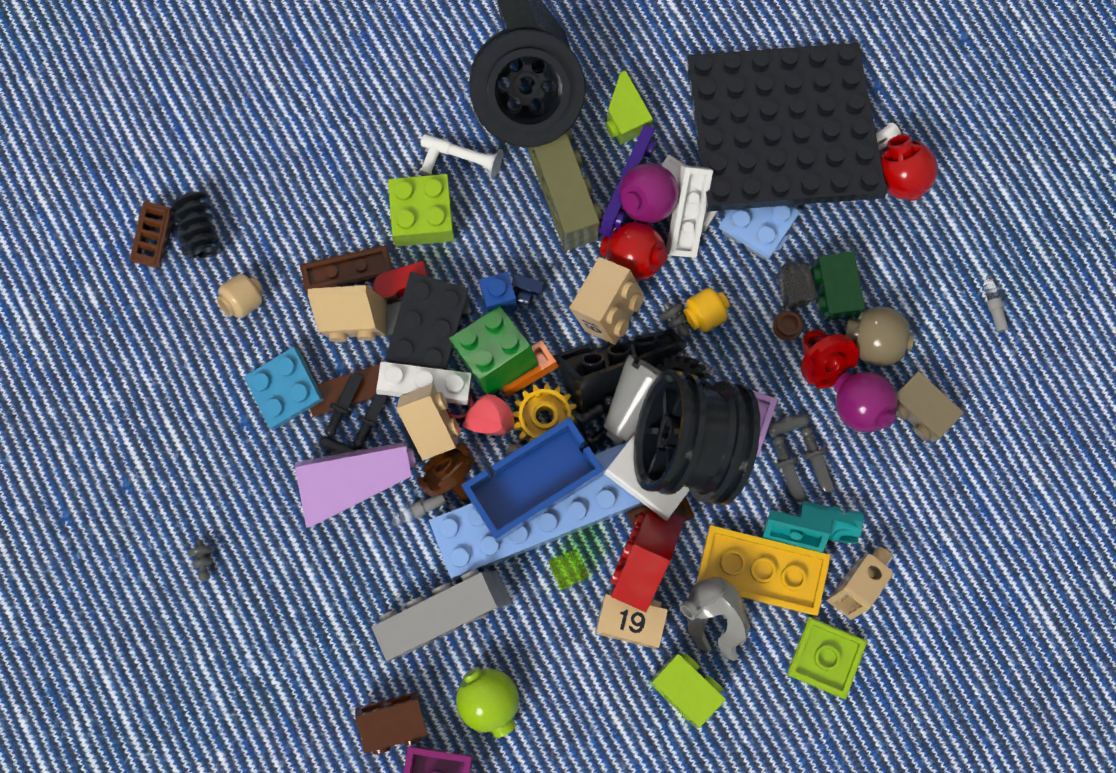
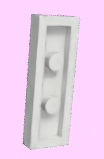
M681 165L678 180L679 198L672 212L666 245L668 255L697 258L706 211V191L710 190L713 170L710 168Z
M381 362L376 392L381 395L400 397L434 384L437 392L443 393L447 403L468 405L471 373Z

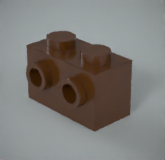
M417 691L355 708V718L364 753L382 754L389 751L391 746L401 743L405 746L414 745L422 741V737L427 736Z

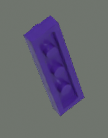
M644 124L604 213L599 234L610 237L614 227L618 228L621 226L626 212L622 211V203L619 198L621 181L630 169L643 164L645 157L651 158L657 143L652 140L655 128Z

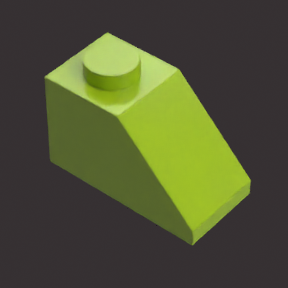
M626 70L620 72L608 108L607 121L605 122L612 138L616 137L621 145L638 137L644 124L652 127L653 122L651 114Z

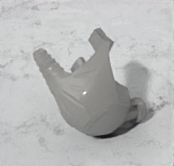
M712 577L695 584L689 594V601H684L680 605L681 612L688 618V632L699 649L709 652L712 649L705 636V625L711 617L725 616L727 618V629L718 638V646L724 658L735 661L739 657L736 652V646L746 641L747 634L750 631V624L739 591L722 577Z

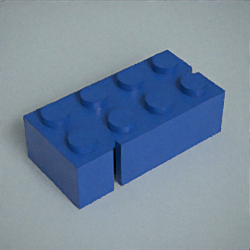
M570 417L492 465V471L495 475L492 479H490L488 472L484 470L461 485L496 543L603 476L604 469L590 447H586L583 449V454L581 453L580 449L584 447L585 440Z

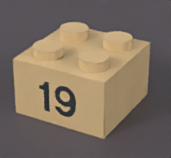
M598 257L569 309L585 332L616 345L618 339L627 332L629 320L634 311L637 312L640 309L644 293L630 269Z
M605 594L594 634L656 649L660 646L668 610L661 608L662 602L652 600L647 612H643L612 598L611 595Z

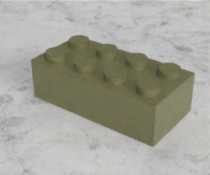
M571 129L551 143L538 147H527L564 252L598 241L600 221L603 218L598 203H592L590 194L593 193L590 180L588 176H582L580 167L583 166L580 153L578 149H572L570 140L573 139Z

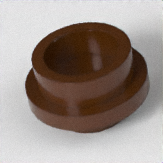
M792 311L779 313L773 321L775 335L785 341L796 339L803 330L802 319Z

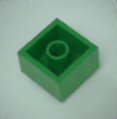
M500 305L449 338L458 357L485 394L493 395L538 365L531 345Z

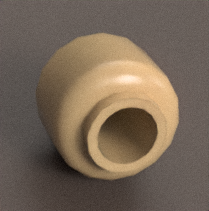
M237 274L219 287V296L216 299L220 308L227 316L244 318L262 304L261 292H263V288L255 277L249 278L244 274Z

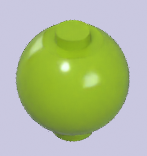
M479 667L468 671L463 676L464 681L460 684L456 695V707L460 718L468 727L482 733L492 732L496 739L509 734L517 726L513 719L519 707V693L515 683L507 674L497 669L485 668L481 670Z

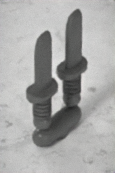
M806 414L785 417L770 423L768 427L769 434L774 436L772 441L780 461L775 463L776 469L782 468L790 494L797 502L805 500L794 464L798 462L796 457L790 458L788 450H786L787 447H785L786 444H784V438L779 435L795 429L802 428L801 435L804 437L803 440L806 443L807 452H809L803 456L805 460H811L821 489L825 493L834 491L822 456L826 454L825 448L818 449L813 430L807 426L809 424V417Z

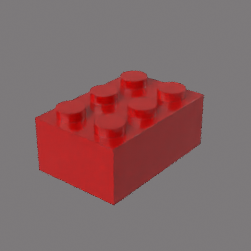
M648 508L646 514L640 511L610 580V583L615 585L611 594L612 598L647 612L671 561L685 518L672 513L666 521L650 508Z

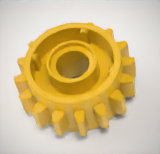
M547 383L544 389H539L536 385H533V392L530 394L523 391L522 396L524 400L515 401V406L519 411L512 412L514 419L519 420V422L514 424V430H522L519 439L522 441L527 438L530 442L569 417L574 421L575 418L571 413L577 410L576 404L569 405L568 402L571 399V395L566 394L563 396L560 394L561 387L558 386L555 390H551ZM549 411L553 414L554 418L550 423L542 424L536 419L539 412Z

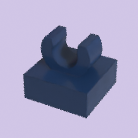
M515 274L512 286L520 288L517 303L530 306L533 292L543 295L546 283Z

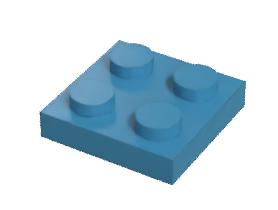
M296 347L290 348L244 376L269 429L272 430L279 428L324 401L301 352Z

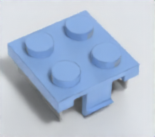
M791 205L727 210L724 214L725 218L718 228L722 230L724 235L738 244H744L746 249L760 258L769 260L773 252L780 250L789 236L786 234L800 214V211Z

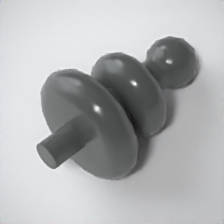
M667 301L664 302L662 305L666 310L660 314V319L665 321L670 318L671 321L668 323V326L670 328L676 327L681 337H687L689 335V328L683 324L685 315L677 314L682 309V305L677 303L670 306Z
M197 540V547L188 550V556L197 558L193 561L192 565L194 568H199V580L205 582L210 578L207 567L213 563L212 559L206 556L213 554L214 548L207 545L203 546V540Z

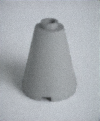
M629 355L625 361L604 423V427L608 430L606 435L620 444L624 440L628 442L633 435L635 436L644 399L655 379L662 373V371L641 359L638 364L634 363L633 355Z

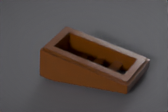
M147 201L143 202L130 262L160 269L175 222V212L172 208ZM153 215L163 217L162 221L152 219ZM149 226L159 228V233L149 231ZM145 238L157 240V245L144 242ZM142 249L155 252L154 257L141 254Z

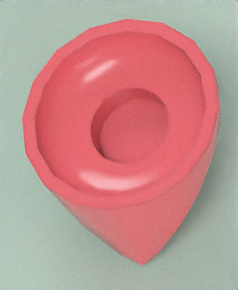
M486 394L473 404L464 418L462 426L474 432L501 436L509 433L514 428L515 420L511 409L501 398L496 395Z

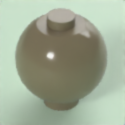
M878 306L864 311L856 320L848 319L845 335L859 348V358L873 366H889L901 360L906 350H912L915 333L909 332L910 324L899 311L890 307Z

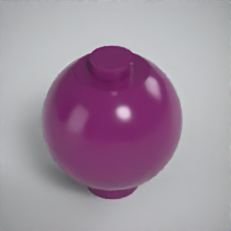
M644 163L633 167L625 174L619 187V198L623 210L635 221L647 224L657 223L667 218L675 209L679 198V188L675 177L668 169L655 163Z
M846 372L837 379L834 384V391L837 393L836 409L840 419L849 428L858 432L871 433L886 429L892 425L896 418L898 398L893 385L885 377L873 372H860L854 375Z

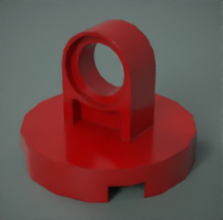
M819 330L809 331L803 336L802 352L805 356L800 367L801 373L810 385L814 384L819 389L832 387L850 366L852 369L855 368L860 356L859 348L847 335H828ZM812 342H817V343H816L815 345H813V346H810V345H809V344L812 343Z

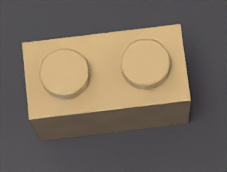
M434 384L400 396L396 407L422 460L456 448L458 436L461 434L456 419L450 418L446 410L448 405L442 392H437Z

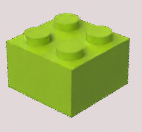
M447 174L388 179L392 237L396 247L454 242L450 185Z
M674 654L648 683L692 726L700 728L726 700L721 695L724 689L712 677L708 678L706 676L703 678L697 672L700 666L688 654H683L682 656Z

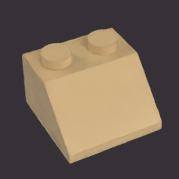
M367 285L308 289V298L318 332L328 337L329 341L346 342L348 337L372 341L376 339V336L386 335L387 300Z

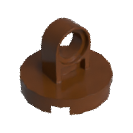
M458 443L457 449L432 457L422 468L425 472L424 477H418L417 482L419 487L429 496L441 495L452 489L466 504L469 498L461 485L467 482L464 477L472 468L475 458L465 444Z

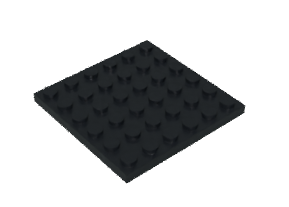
M859 43L687 55V70L701 167L713 170L710 190L706 191L707 212L885 198L887 189Z

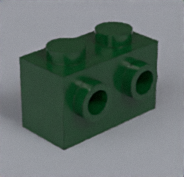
M854 251L818 256L811 267L812 283L817 284L819 295L816 296V306L818 312L823 313L824 321L860 316L865 310V304Z

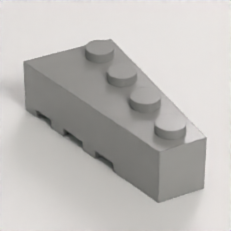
M474 569L460 576L462 582L454 586L449 582L433 590L435 595L426 600L423 596L407 602L406 606L408 609L397 613L396 609L379 616L381 622L371 626L386 662L435 641L434 638L436 637L440 638L462 628L461 625L465 623L469 624L489 616V612L494 609L512 605L513 603L498 570L479 573L478 569Z

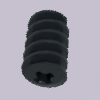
M190 192L181 195L171 205L175 212L174 219L178 223L176 228L180 234L179 241L183 245L182 253L190 258H208L221 252L220 247H211V245L219 240L217 236L209 235L216 230V227L212 224H206L214 218L210 213H203L211 208L210 203L201 202L208 198V194L204 192Z

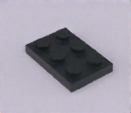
M410 272L386 359L405 365L446 370L452 349L449 338L457 332L469 288Z

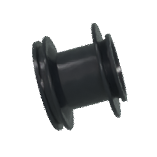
M520 25L501 30L482 45L471 66L469 84L474 112L480 123L490 134L510 145L538 147L553 142L573 126L583 108L586 87L582 66L568 45L556 34L544 28ZM521 60L523 64L520 70L514 71L510 68V63ZM534 61H542L544 63L543 70L540 72L533 71L532 63ZM503 77L511 81L507 89H502L498 86V82ZM523 77H531L534 80L530 83L531 89L528 91H522L518 88L521 85L520 79ZM551 80L554 84L552 90H542L541 85L543 81ZM510 98H519L520 105L517 108L509 107L508 101ZM534 98L542 101L541 107L536 110L529 106L530 101Z

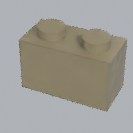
M920 371L916 372L896 392L898 407L895 415L902 420L906 419L915 427L914 432L924 441L929 440L931 443L939 440L964 414L956 404Z

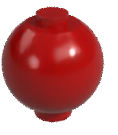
M902 134L895 136L887 142L888 148L880 157L887 193L898 199L918 200L932 188L938 174L936 157L930 148L921 142L912 140L910 135Z
M629 222L621 225L614 230L610 237L604 236L600 245L602 257L630 269L637 282L654 276L667 259V250L659 232L652 226L642 222Z

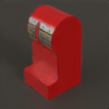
M420 261L378 275L373 284L375 292L387 300V304L397 302L404 295L410 272L428 276L424 262Z

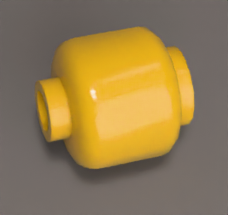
M706 288L687 299L686 308L683 312L694 330L699 329L702 332H708L727 320V309L730 307V304L723 292L717 293L712 288Z

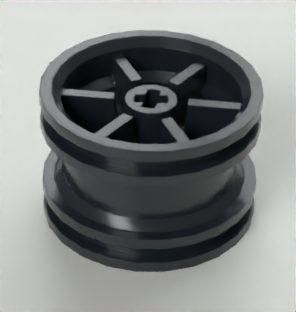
M672 369L663 371L649 388L636 426L633 460L636 479L640 487L649 492H659L665 495L675 494L682 487H688L694 499L700 502H711L716 505H727L735 500L750 477L759 446L760 410L755 393L747 386L726 381L717 382L709 389H705L701 380L696 375Z

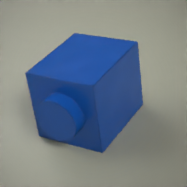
M508 271L479 279L487 313L499 305L506 314L518 311Z

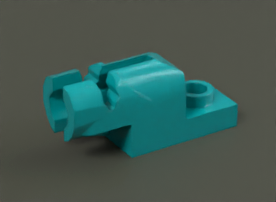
M802 501L797 516L770 510L762 538L823 553L828 539L835 542L857 544L862 532L864 513L848 509L847 513L843 514L840 507L837 506L829 507Z

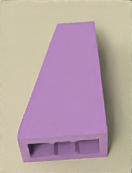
M405 442L295 462L306 528L312 527L411 477L410 468L416 467L413 449L407 450Z

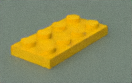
M710 525L696 584L712 577H722L737 588L741 598L818 616L831 555Z

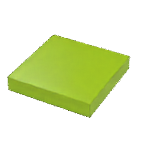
M809 616L807 617L786 675L846 700L868 641Z

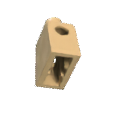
M877 547L873 554L868 553L855 562L826 601L850 620L868 611L893 575V571L887 567L893 559L892 554L882 547Z

